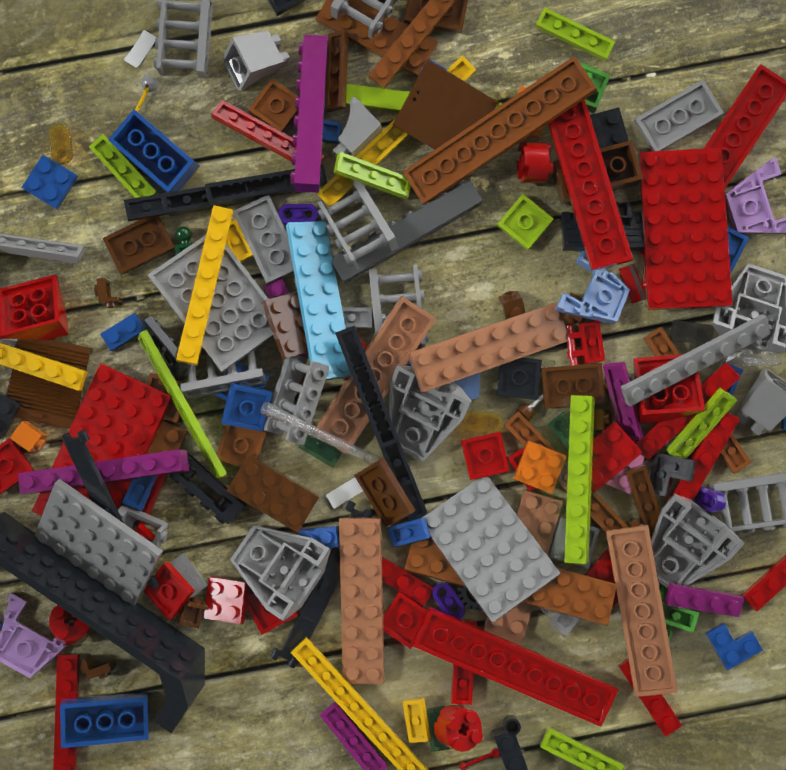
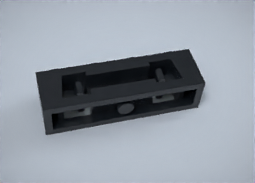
M187 452L188 465H191L195 470L189 467V471L172 473L169 477L177 484L181 482L186 487L184 490L191 497L196 496L200 499L199 504L207 511L211 509L216 514L214 517L220 523L231 524L247 504L227 492V487ZM197 474L220 496L224 495L233 504L227 501L226 498H222L218 503L194 480L190 481L188 478H192Z

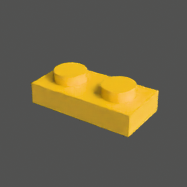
M237 220L231 221L226 245L241 263L253 257V254Z
M412 698L403 700L409 743L430 741L431 736L425 699Z

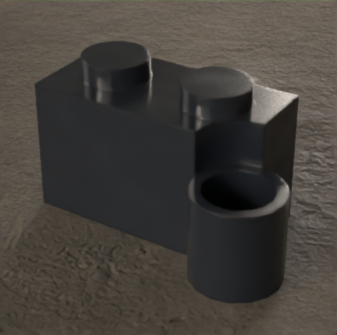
M507 715L503 719V726L493 729L492 733L506 770H528L516 737L521 730V725L514 715ZM510 721L517 722L514 729L507 728V724Z

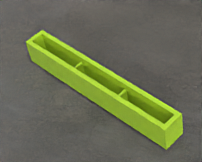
M571 395L564 563L587 564L589 562L595 397Z

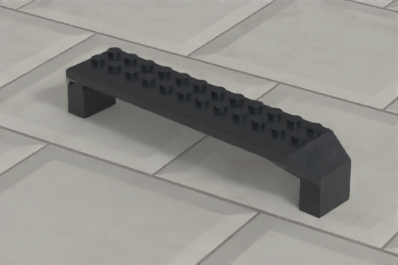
M1 512L0 566L158 673L167 702L154 722L172 734L205 685V648L138 602L133 606L131 603L124 601L121 596L112 590H108L104 584L95 578H91L87 572L74 566L70 560L57 554L53 548L45 543H41L34 536L35 532L7 513Z

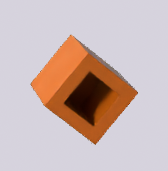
M21 421L10 436L13 441L28 452L40 451L45 446V439L48 437L47 434L27 421Z

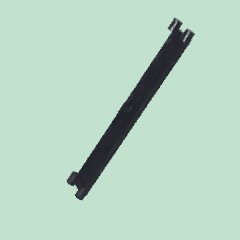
M86 430L79 431L77 433L78 437L72 438L70 433L62 435L65 447L92 502L124 523L85 443L90 440ZM155 575L150 576L147 584H150L151 588L154 589L159 586Z
M348 501L345 507L346 511L351 512L348 518H372L373 511L366 509L363 513L354 508L356 503ZM340 547L332 548L323 575L308 596L282 649L274 647L269 656L271 659L277 661L279 656L289 660L287 665L291 668H295L299 661L291 654V651L304 638L307 637L310 640L340 581Z

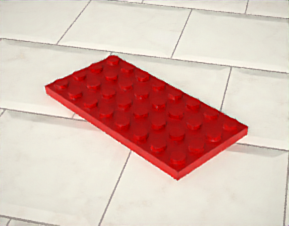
M722 147L640 152L639 166L643 177L640 181L648 310L731 307L733 302Z
M100 363L68 433L73 438L78 437L77 433L79 431L86 430L90 440L85 443L94 462L148 454L172 402V396ZM64 442L52 468L74 465ZM132 480L105 483L117 510L123 505V499ZM85 486L74 488L91 500ZM51 491L39 494L32 512L42 516Z

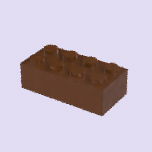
M632 140L600 148L612 191L635 186L640 183L643 177ZM559 160L553 161L552 175L560 204L564 205L571 203Z
M250 454L247 455L226 490L297 533L319 499V495Z

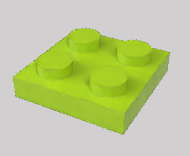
M522 194L499 221L497 226L528 251L553 221V218Z

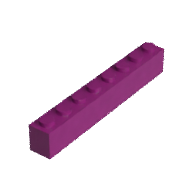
M304 35L303 42H299V55H302V60H298V73H301V79L297 78V91H300V97H296L295 109H299V115L294 117V127L298 128L297 134H293V146H296V152H292V165H295V171H291V184H294L295 191L319 193L328 36Z
M172 450L95 462L104 483L189 471L187 450ZM75 465L18 473L20 494L50 492L54 483L59 479L72 488L84 487Z

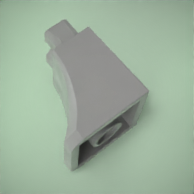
M268 31L232 37L223 55V62L238 90H243L258 80L278 72L281 66L288 63L290 57L287 51L279 52L277 49L281 45V39L278 34L270 35Z
M355 97L350 100V115L344 131L338 138L339 145L333 149L335 157H337L339 152L355 157L382 132L380 122Z
M763 368L753 386L740 403V408L735 415L740 419L739 422L745 424L751 417L755 422L750 427L757 435L760 436L766 430L771 431L786 416V381L769 369Z

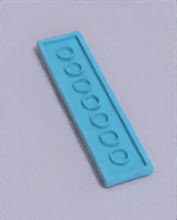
M326 221L287 223L286 230L310 362L315 361L329 366L326 380L348 378L351 372L335 334L346 328L335 268L331 262L333 257Z

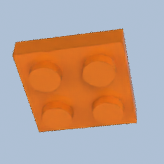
M527 441L513 479L552 494L567 456Z

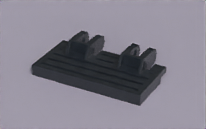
M625 202V216L620 217L630 250L643 251L645 246L641 212L632 213L631 203ZM572 207L573 220L570 218V212H561L563 251H585Z

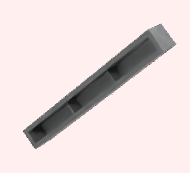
M471 180L466 183L461 181L449 193L446 191L437 197V200L422 204L418 211L406 213L399 222H390L388 226L396 237L398 249L391 251L388 245L380 246L356 260L359 266L358 270H355L353 265L348 266L343 256L346 254L344 251L334 255V259L331 262L343 284L345 285L369 271V269L376 267L479 207L483 200ZM375 231L368 236V240L354 243L350 249L351 253L380 238L379 235L381 233Z

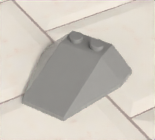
M748 263L731 286L733 305L731 307H717L712 326L721 336L763 314L768 318L771 334L745 348L762 354L786 352V276Z
M398 364L390 382L389 415L403 451L423 462L465 418L472 401L463 389L453 382L421 392L413 366Z
M674 494L662 508L651 537L658 582L668 588L669 583L688 586L731 560L744 545V542L722 521L688 498Z
M253 525L230 561L265 609L285 621L303 606L325 571L330 549L310 537Z

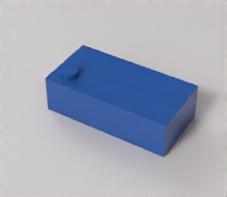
M134 109L108 139L167 192L180 191L200 167L197 162Z
M148 692L62 699L60 704L61 748L149 740Z

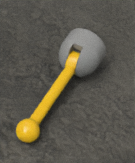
M144 75L141 83L144 92L135 110L139 112L147 93L155 91L159 85L158 81L147 75Z

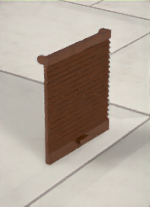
M427 59L392 125L435 150L495 110L499 101L492 99Z
M18 339L19 341L17 342V348L85 371H87L89 357L93 351V348L53 339ZM12 369L9 388L6 394L22 404L16 417L70 429L78 412L82 391Z

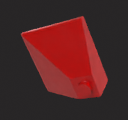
M56 274L0 288V339L51 340L69 335L67 315Z
M683 354L633 358L634 379ZM699 371L636 403L640 424L662 422L704 412L705 405Z

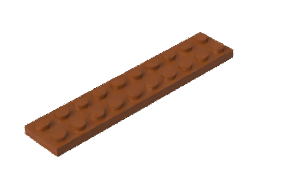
M573 56L404 170L403 173L422 204L431 202L595 93L597 87L577 58Z
M431 537L411 543L404 568L405 571L466 587ZM557 568L561 573L558 577L521 602L608 626L617 584Z

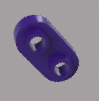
M285 204L278 211V215L285 225L290 222H317L319 218L318 209L313 204ZM311 212L313 215L311 218H306V213ZM287 213L293 214L289 219L285 217Z
M701 487L695 496V503L707 511L719 513L725 508L726 499L723 493L717 490Z
M437 583L432 592L435 601L444 613L461 619L465 614V607L448 583ZM440 589L446 590V594L444 596H441L439 594ZM457 606L458 611L455 613L452 612L451 607Z

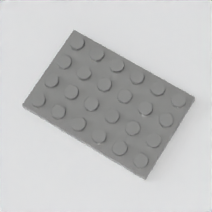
M206 235L148 274V278L184 325ZM227 245L225 246L202 343V348L221 373L274 336L262 302L268 299Z
M488 476L477 479L424 516L432 540L492 623L561 574Z
M61 479L54 483L34 535L41 543L50 546L57 554L70 560L74 566L87 572L91 578H95L104 584L108 590H112L133 606L138 602L163 550Z

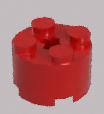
M521 142L517 149L518 152H521L519 160H516L517 177L521 179L520 183L547 182L548 174L553 173V162L549 160L551 144L545 142Z
M58 605L51 611L49 627L54 637L60 643L72 646L87 640V637L93 630ZM71 619L77 621L74 622V626H70L67 622Z
M448 705L440 710L439 713L441 714L437 719V723L434 722V733L439 742L451 749L465 752L471 750L482 741V722L475 711L458 705Z

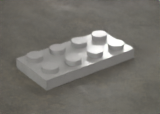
M701 80L637 117L634 123L651 151H661L722 116L724 112L705 81Z
M267 195L234 210L233 214L266 284L293 273L294 269L288 235L270 196Z

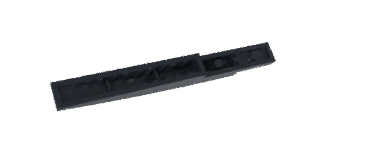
M323 164L320 171V186L327 184ZM295 169L208 183L204 187L126 199L124 204L127 219L129 222L164 215L171 217L213 209V205L226 207L255 201L267 195L274 197L297 192L295 191L294 184H291V171H295Z
M355 325L335 333L384 459L416 510L407 516L408 520L412 521L422 518L428 512Z

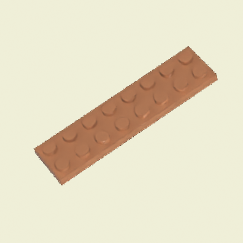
M403 296L399 298L365 350L383 399L390 390V382L396 366L408 363L410 359L408 353L417 349L436 320L435 317ZM351 374L312 431V434L346 455L369 422Z
M558 302L409 352L408 354L420 391L425 392L567 342V330L562 314L555 310Z
M523 490L516 515L548 556L563 501ZM520 603L494 623L486 616L483 630L522 646L533 606Z
M340 518L343 677L349 683L384 684L381 518Z
M648 525L606 530L615 584H617L616 591L635 697L677 693Z

